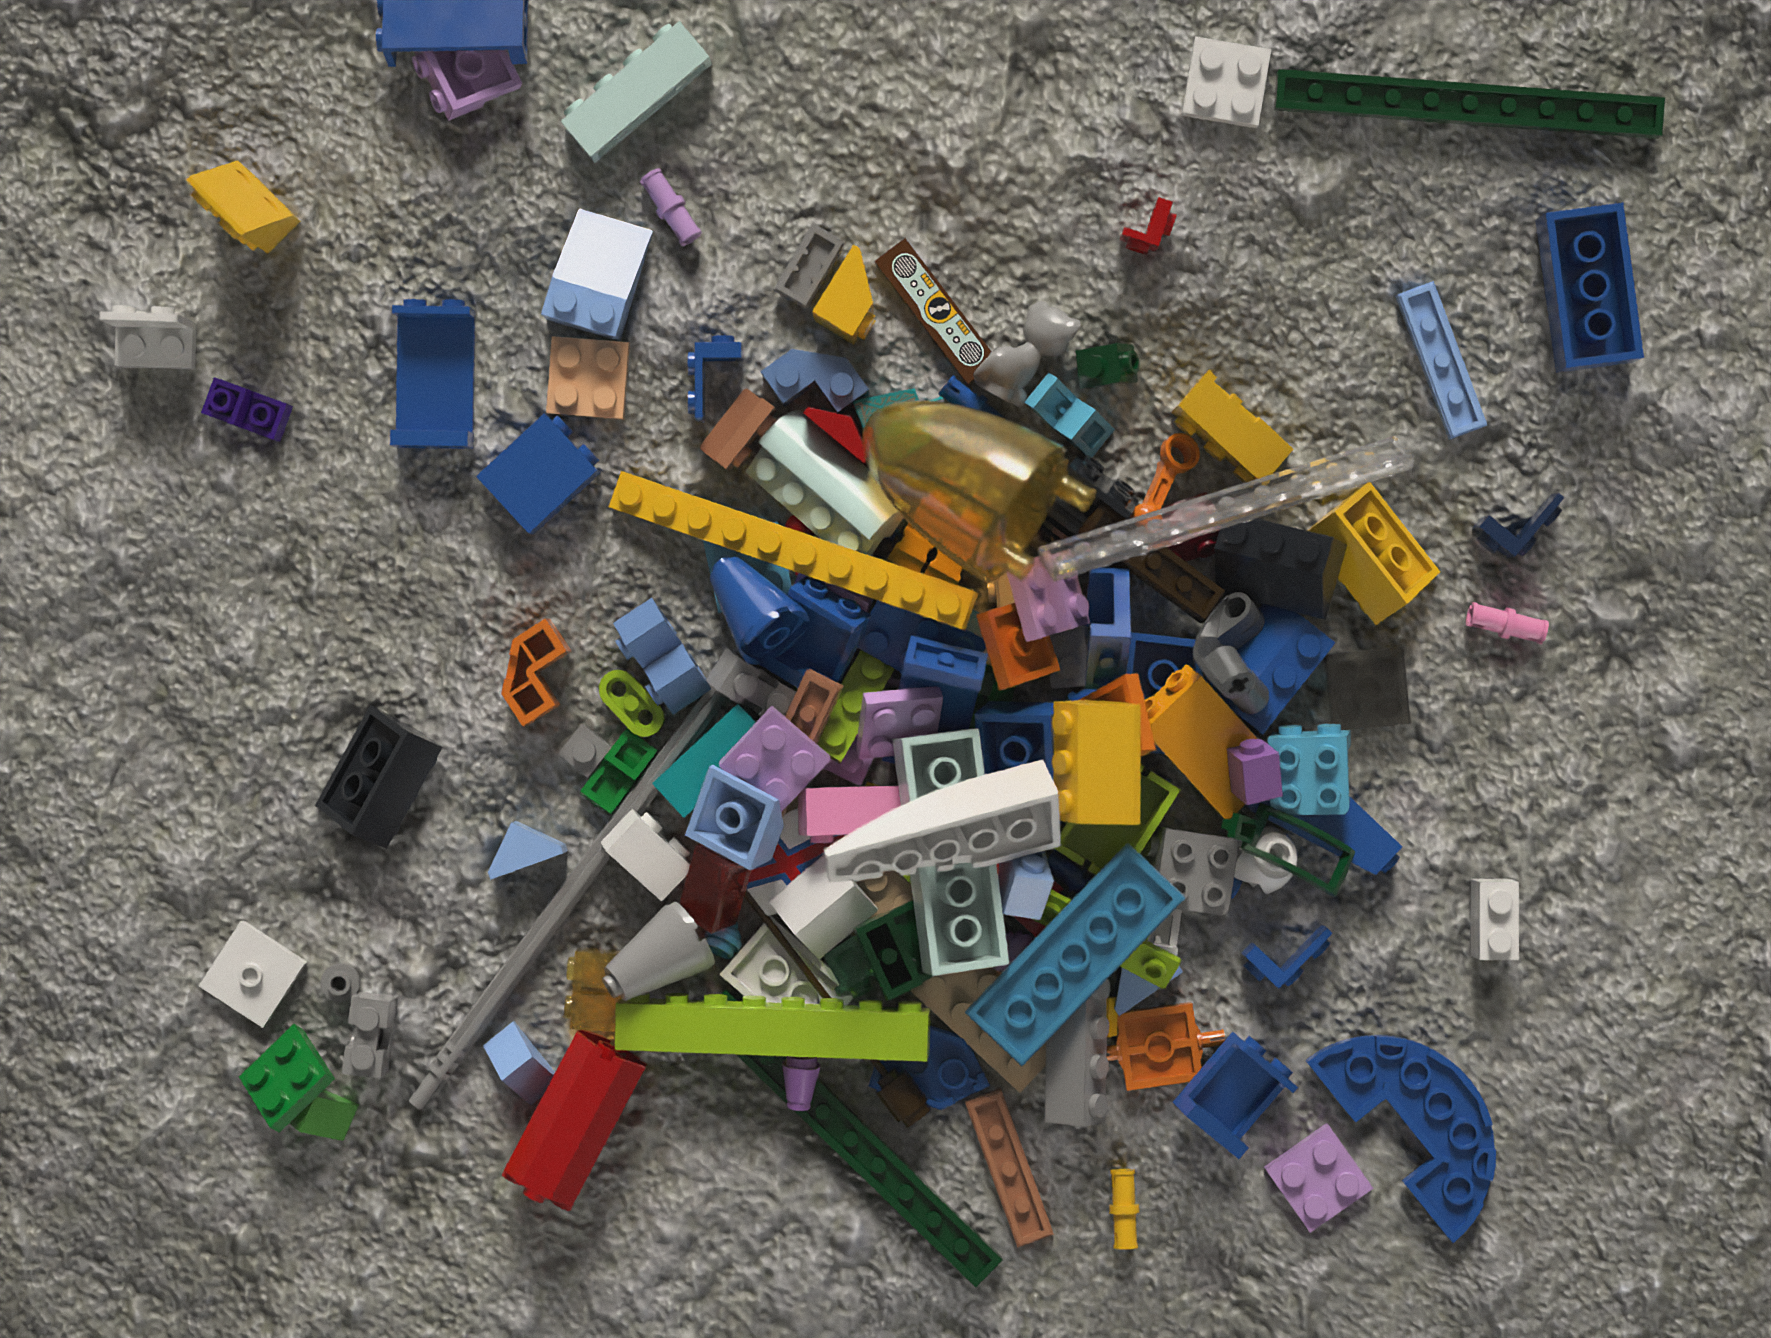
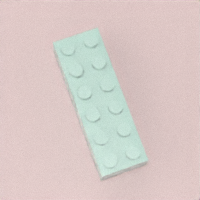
M962 729L892 739L901 806L929 793L985 775L979 729ZM971 862L954 864L953 870L939 872L936 866L920 867L916 869L915 874H910L923 973L937 976L1009 964L996 864L973 868Z

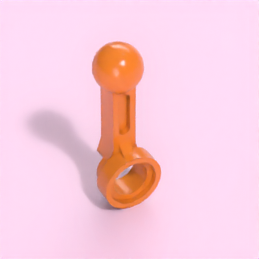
M1175 433L1161 445V461L1157 463L1156 474L1143 502L1135 507L1130 516V521L1148 534L1154 532L1160 526V510L1176 475L1189 471L1199 461V447L1192 437L1184 433ZM1171 447H1175L1182 452L1184 457L1183 463L1174 460L1171 455Z

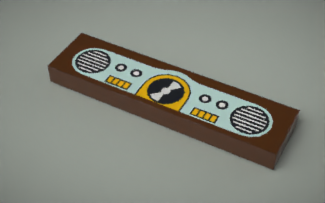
M904 238L876 259L874 263L968 385L974 381L973 373L989 356L991 350L907 239Z

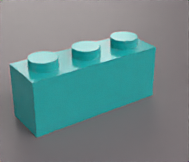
M738 703L652 784L685 818L694 811L709 766L714 765L720 768L719 761L757 721L742 704Z

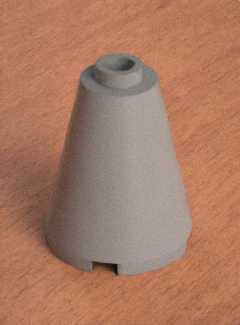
M674 901L664 905L604 967L606 976L602 978V981L613 998L620 996L626 1001L707 971L715 964L706 939L700 941L695 932V929L698 928L697 924L678 902Z

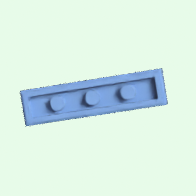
M1434 281L1397 294L1395 296L1448 439L1450 440L1488 426Z

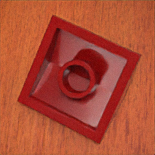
M807 407L803 412L866 466L871 462L872 459L852 417Z

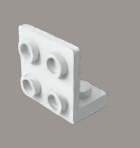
M113 305L112 312H100L99 320L116 327L115 366L195 369L197 323L185 318V313L175 312V308L161 306L151 307V313H146L144 311H137L134 306Z

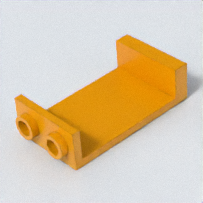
M1186 664L1181 670L1172 673L1166 680L1165 685L1153 697L1144 700L1150 727L1153 732V740L1204 796L1203 799L1224 819H1231L1233 813H1237L1245 803L1231 792L1227 749L1240 746L1242 741L1257 738L1206 680Z

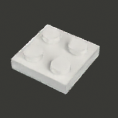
M1195 36L1181 116L1257 128L1260 120L1271 49Z

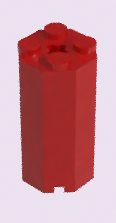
M582 1028L576 1032L502 1173V1176L508 1181L524 1186L525 1188L522 1193L529 1199L543 1203L547 1198L554 1205L566 1211L572 1210L578 1195L648 1064L632 1051L615 1050V1046L610 1044L611 1040Z

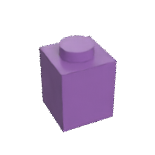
M1248 739L1242 741L1240 746L1227 749L1231 792L1243 803L1250 805L1283 796L1279 753L1260 739Z

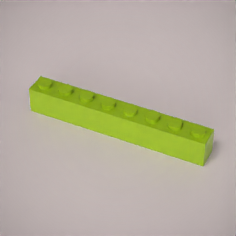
M647 992L626 1001L621 998L616 1003L615 1050L927 1062L930 1052L931 1008H922V1003L917 1001L898 1002V1007H884L883 1001L860 1000L859 1006L844 1005V1000L837 998L821 999L820 1004H805V998L783 997L781 998V1003L766 1002V997L756 995L743 996V1001H727V995L707 994L704 995V1000H689V994L667 993L665 994V999L650 998V993Z

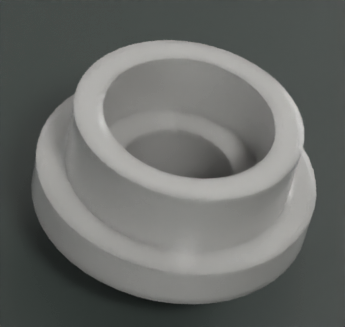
M334 964L327 968L321 977L322 992L328 999L334 1002L350 1000L353 995L357 994L360 987V978L357 971L347 964ZM340 976L345 979L346 987L344 990H338L334 987L333 981L335 977Z

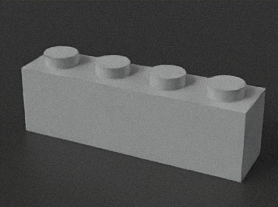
M1108 979L1046 1042L1045 1122L1080 1127L1105 1123V1114L1108 1109L1106 1075L1109 1068L1106 1057L1107 1035L1109 1032V1021L1106 1017V999L1110 992Z

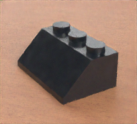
M1225 511L1214 547L1216 584L1225 590L1223 594L1245 593L1254 602L1326 620L1347 545L1331 536Z
M370 705L315 806L351 835L387 849L391 840L397 834L400 824L411 804L417 798L423 782L431 768L435 765L443 747L424 733Z

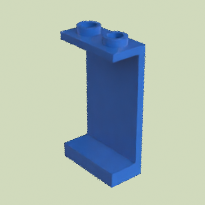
M377 0L378 15L383 17L382 28L376 29L377 51L383 52L388 67H396L397 52L508 50L512 65L527 64L529 0Z
M404 299L403 305H392V313L397 316L396 430H390V445L395 448L473 449L476 311L470 306H465L464 300L456 299L442 300V306H427V300Z
M910 636L898 690L940 687L943 702L937 733L969 729L977 695L980 692L988 654ZM882 757V761L895 764V757Z

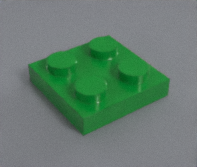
M293 1024L239 1076L268 1126L278 1133L335 1080V1077L304 1029L296 1024Z

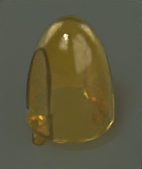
M915 400L897 402L882 407L873 413L867 420L862 432L864 458L878 487L891 505L939 551L986 583L996 581L1006 571L1017 577L1020 581H1023L1028 576L1035 559L1023 552L1038 532L1057 496L1083 513L1089 509L1096 497L1097 491L1095 489H1091L1068 475V459L1063 457L1066 452L1065 447L1024 426L974 408L939 401Z

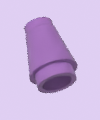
M786 1056V1060L782 1062L787 1107L796 1111L810 1109V1103L821 1064L817 1062L818 1057Z

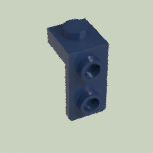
M1559 492L1551 494L1516 536L1490 515L1483 516L1472 528L1479 535L1476 540L1493 554L1498 550L1506 558L1515 557L1517 554L1524 556L1536 543L1537 538L1533 535L1542 524L1548 527L1559 516L1562 509L1558 505L1565 497Z

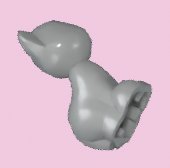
M1044 301L1036 302L1028 310L1027 321L1023 327L1026 343L1019 347H997L992 350L989 356L973 373L975 384L1023 409L1027 397L1024 388L1035 375L1041 356L1053 357L1064 353L1069 342L1080 329V321L1070 318L1064 311L1051 307Z

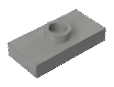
M812 223L773 290L808 310L844 249L846 242Z

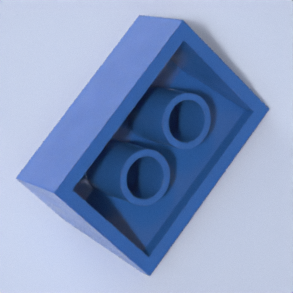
M1262 604L1259 607L1265 617V624L1262 630L1240 647L1237 652L1248 668L1268 688L1269 701L1267 705L1255 714L1243 713L1230 698L1225 697L1206 675L1203 677L1239 719L1257 734H1264L1335 645L1332 639L1298 613Z

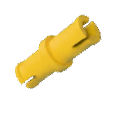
M1112 1169L1110 1174L1113 1204L1109 1205V1214H1113V1248L1119 1250L1137 1249L1136 1214L1140 1213L1139 1204L1135 1203V1169Z

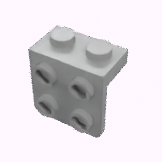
M1157 826L1144 847V853L1148 856L1147 861L1185 896V899L1176 909L1215 915H1225L1229 911L1236 868L1235 863L1237 862L1239 849L1237 840Z

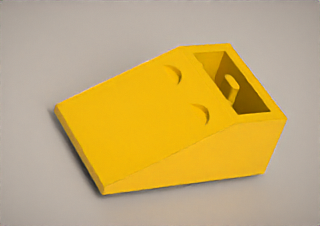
M238 160L191 175L186 179L195 189L190 194L191 197L207 212L210 211L216 218L219 217L221 219L218 222L219 225L235 240L238 239L252 251L259 247L269 254L301 222Z

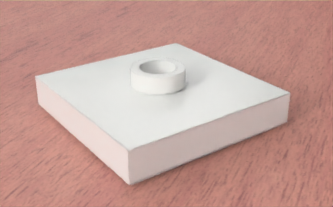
M243 920L239 922L199 984V987L264 1028L307 964V961Z

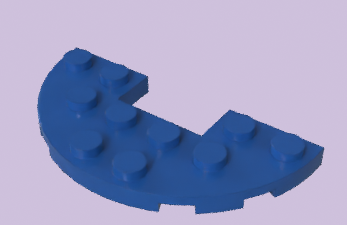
M1367 1035L1345 1039L1319 1050L1306 1059V1063L1355 1123L1385 1099L1431 1155L1427 1161L1402 1181L1452 1243L1457 1241L1481 1212L1484 1206L1483 1201L1487 1195L1490 1183L1493 1181L1496 1167V1149L1494 1146L1492 1120L1484 1100L1472 1081L1459 1067L1434 1049L1416 1041L1390 1035Z

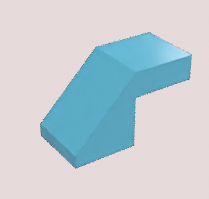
M1049 372L1025 401V404L1048 426L1085 456L1093 457L1115 430L1097 410L1078 399L1057 377Z

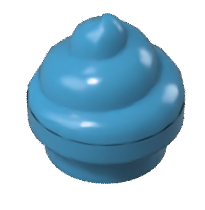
M735 918L722 920L717 924L710 925L704 934L712 953L721 958L731 959L733 954L738 953L741 948V934L737 930L738 922Z

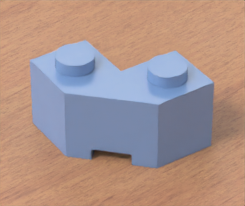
M791 349L760 371L784 407L814 386L819 388L837 414L844 413L854 405V401L863 399L870 394L866 384L845 357Z
M652 598L613 623L620 635V638L615 640L616 644L627 660L634 656L651 682L645 687L657 705L664 702L672 714H675L712 689L691 653H688L676 635L677 632Z

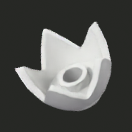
M1271 825L1265 826L1255 848L1267 853L1272 849L1276 852L1278 858L1297 866L1298 851L1290 836L1280 828ZM1237 840L1240 847L1242 842ZM1243 850L1235 863L1234 878L1244 882L1260 884L1265 894H1270L1282 888L1293 876L1290 872L1245 853Z

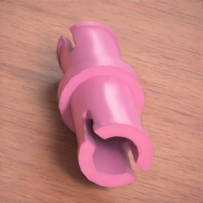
M1472 602V605L1469 606L1466 616V626L1497 632L1501 638L1508 639L1510 636L1538 644H1543L1549 628L1547 620L1516 614L1515 609L1506 607L1503 611L1479 605L1475 602Z

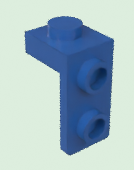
M711 336V342H695V352H688V375H695V391H688V414H695V421L697 423H705V362H743V345L741 342H735V336Z
M1321 925L1280 968L1251 942L1241 952L1248 959L1243 966L1258 981L1266 977L1278 989L1283 984L1289 987L1303 973L1304 970L1301 966L1310 956L1316 959L1328 948L1330 942L1327 939L1331 936L1332 932L1324 925Z

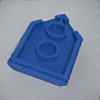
M931 1025L930 1052L927 1062L880 1060L887 1071L896 1068L898 1072L906 1069L928 1097L927 1104L941 1111L955 1104V1102L990 1086L971 1047L956 1033ZM875 1067L868 1087L878 1090L880 1086L877 1081L882 1076Z

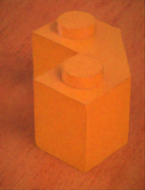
M543 619L512 640L508 669L501 694L522 726H529L561 705L540 673L572 652L551 619Z

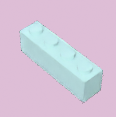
M680 21L673 27L670 24L662 27L653 36L654 43L644 51L637 49L624 60L623 65L625 67L615 76L611 74L604 76L596 83L593 88L595 92L585 101L582 99L576 100L564 111L566 117L561 120V123L594 163L600 160L712 65L710 56Z

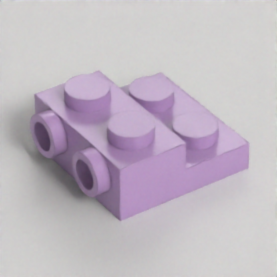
M506 50L414 52L415 56L412 57L413 67L417 75L421 79L427 77L433 89L429 92L432 106L437 113L444 112L448 121L482 108L485 102L520 89L522 81L514 65H512Z
M1069 548L1005 566L1026 642L1090 623L1088 617L1089 602L1082 595L1077 577L1079 567L1071 556Z

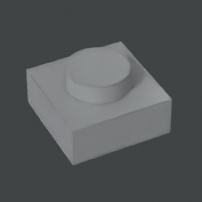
M583 723L558 752V755L589 778L612 746Z

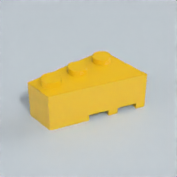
M1208 370L1171 412L1177 417L1174 424L1190 437L1196 433L1206 442L1203 448L1216 460L1221 462L1225 458L1235 467L1233 474L1244 484L1250 487L1254 483L1260 487L1265 484L1294 449L1260 417L1256 418L1241 405L1243 401L1235 393L1229 395L1214 381L1218 377Z

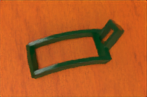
M1260 803L1253 819L1233 813L1232 819H1223L1221 828L1229 831L1227 837L1242 842L1240 848L1245 853L1290 872L1330 896L1336 897L1355 854L1351 847L1328 833L1263 803ZM1269 816L1293 825L1342 852L1329 884L1283 859L1255 848Z

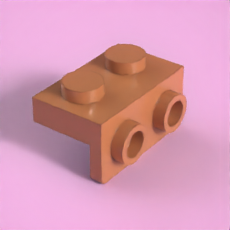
M744 389L700 445L701 451L728 472H730L733 466L739 469L753 450L749 446L758 435L762 437L776 422V419L772 417L776 413L774 406L765 399H760L749 389Z

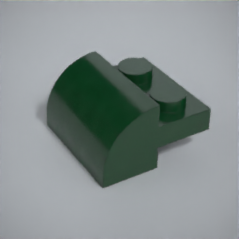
M913 899L884 913L875 915L853 928L886 1001L934 977L922 971Z

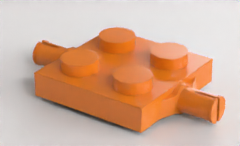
M1192 1002L1128 1010L1120 1016L1117 1014L1118 1033L1115 1041L1116 1045L1107 1046L1108 1054H1106L1108 1061L1118 1060L1123 1069L1125 1089L1127 1091L1190 1082L1202 1068L1203 1048L1221 1046L1225 1041V1034L1223 1029L1201 1033L1195 1023Z

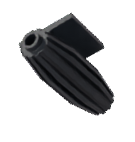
M1079 454L1075 457L1065 471L1067 473L1066 482L1026 461L1020 466L1014 462L1000 479L1005 484L1001 492L1033 526L1062 548H1069L1071 555L1089 567L1124 568L1079 535L1078 532L1098 501L1105 502L1128 519L1139 502L1134 497L1136 491L1121 479H1117L1114 482L1103 473L1105 470L1104 466L1088 455L1085 458ZM1129 572V579H1130V578L1133 576V574H1132L1131 572Z

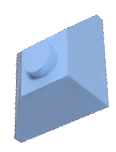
M711 765L708 768L685 836L752 870L770 861L773 857L784 827L779 799Z

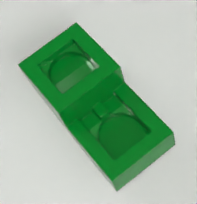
M626 728L605 755L602 763L580 790L579 794L611 816L658 750Z

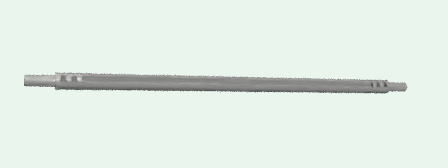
M736 646V648H735V650H734L733 652H735V653H737L738 655H740V653H739V651H738V649H737V646ZM711 684L709 685L712 689L699 697L428 1067L430 1069L429 1074L409 1100L413 1106L422 1109L440 1083L450 1078L462 1059L610 859L611 855L605 851L601 841L631 809H634L640 816L643 814L659 792L652 783L692 747L728 698L717 691Z

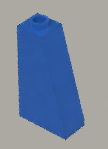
M1351 797L1350 808L1345 814L1292 815L1351 847L1355 851L1351 863L1376 875L1380 870L1386 873L1400 858L1396 853L1402 846ZM1270 799L1250 805L1245 804L1244 806L1249 811L1256 813L1260 803L1270 806ZM1269 816L1268 820L1341 857V851L1317 837L1280 819Z

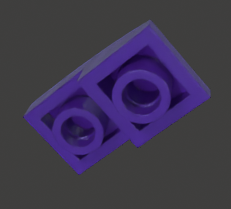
M214 377L201 413L280 442L293 406Z

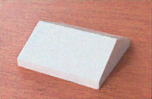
M825 854L769 900V903L793 934L818 959H821L852 933L855 926L866 921L878 911L876 905L854 880L829 882Z

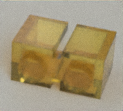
M578 948L575 951V957L568 958L567 980H573L574 987L572 996L566 995L564 1018L570 1019V1029L615 1032L616 1003L621 997L613 998L609 992L587 991L583 989L584 987L606 989L602 978L606 976L604 967L621 950Z

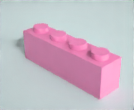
M896 785L804 788L798 794L799 835L810 836V843H833L834 835H849L867 823L900 807L899 787Z

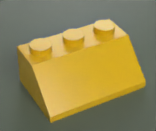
M1370 481L1307 530L1334 537L1347 545L1338 580L1345 585L1359 603L1361 610L1370 617L1375 625L1407 605L1441 572Z
M1101 700L1054 702V715L1052 718L1054 755L1052 766L1054 769V785L1059 794L1060 821L1076 824H1140L1141 704Z

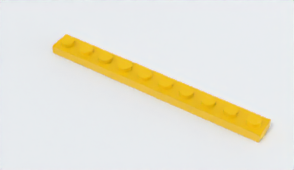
M624 471L620 472L608 506L614 510L964 631L978 593Z

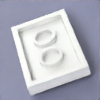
M771 915V920L831 998L843 999L844 1005H847L858 993V990L826 962L818 959L794 934ZM765 923L720 973L742 995L766 997V1002L781 1003V998L801 997L805 998V1004H820L822 999Z

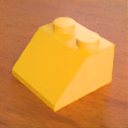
M854 244L812 311L815 322L853 345L858 338L865 340L876 323V320H874L876 316L873 314V300L861 250Z

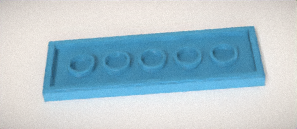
M1127 842L966 1009L965 1014L1018 1064L1023 1066L1185 899V896Z

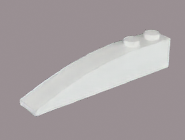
M1043 760L982 775L929 793L893 809L825 849L828 880L831 883L879 878L883 871L895 870L900 875L915 874L917 868L936 866L938 872L953 870L954 864L971 862L973 868L986 867L1061 846L1059 794Z

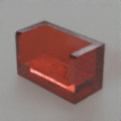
M698 844L694 849L679 904L688 912L697 925L711 934L735 925L752 870L737 864L702 844Z

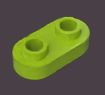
M613 670L603 676L599 684V694L602 701L632 733L641 737H647L661 730L665 721V713L662 706L654 702L648 691L631 673L625 670ZM619 681L626 685V693L621 697L616 696L613 692L614 684ZM642 710H649L653 715L652 722L648 725L642 724L639 720V714Z

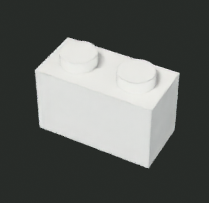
M631 809L601 841V844L609 855L662 902L694 868L686 858L690 851L675 837L670 841L666 840L659 833L663 827L649 813L646 812L641 817L634 809Z
M1471 879V956L1479 960H1519V882L1511 879Z

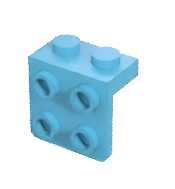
M1340 724L1317 725V731H1302L1301 725L1278 726V732H1272L1268 737V745L1279 753L1283 796L1270 799V806L1290 815H1338L1347 813L1350 808L1348 750L1351 747V730H1341Z

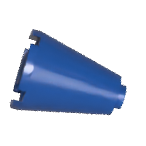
M724 557L714 564L710 575V583L737 649L747 664H762L759 659L760 657L770 654L771 658L774 659L793 647L806 631L802 626L803 621L809 622V616L804 608L740 557Z

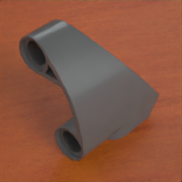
M1237 592L1224 597L1208 616L1196 638L1193 656L1208 679L1225 697L1230 698L1243 713L1255 714L1267 705L1269 691L1256 674L1248 668L1237 650L1262 630L1265 624V617L1249 596L1245 593Z

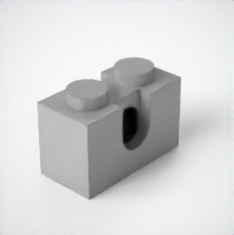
M727 647L706 679L717 691L739 704H745L759 716H762L771 706L785 716L797 692L791 686L760 667L747 664L743 657Z
M358 992L351 997L348 1024H353L351 1041L345 1047L342 1074L381 1079L389 1072L398 996ZM383 1028V1039L381 1046L379 1048V1034L380 1029Z

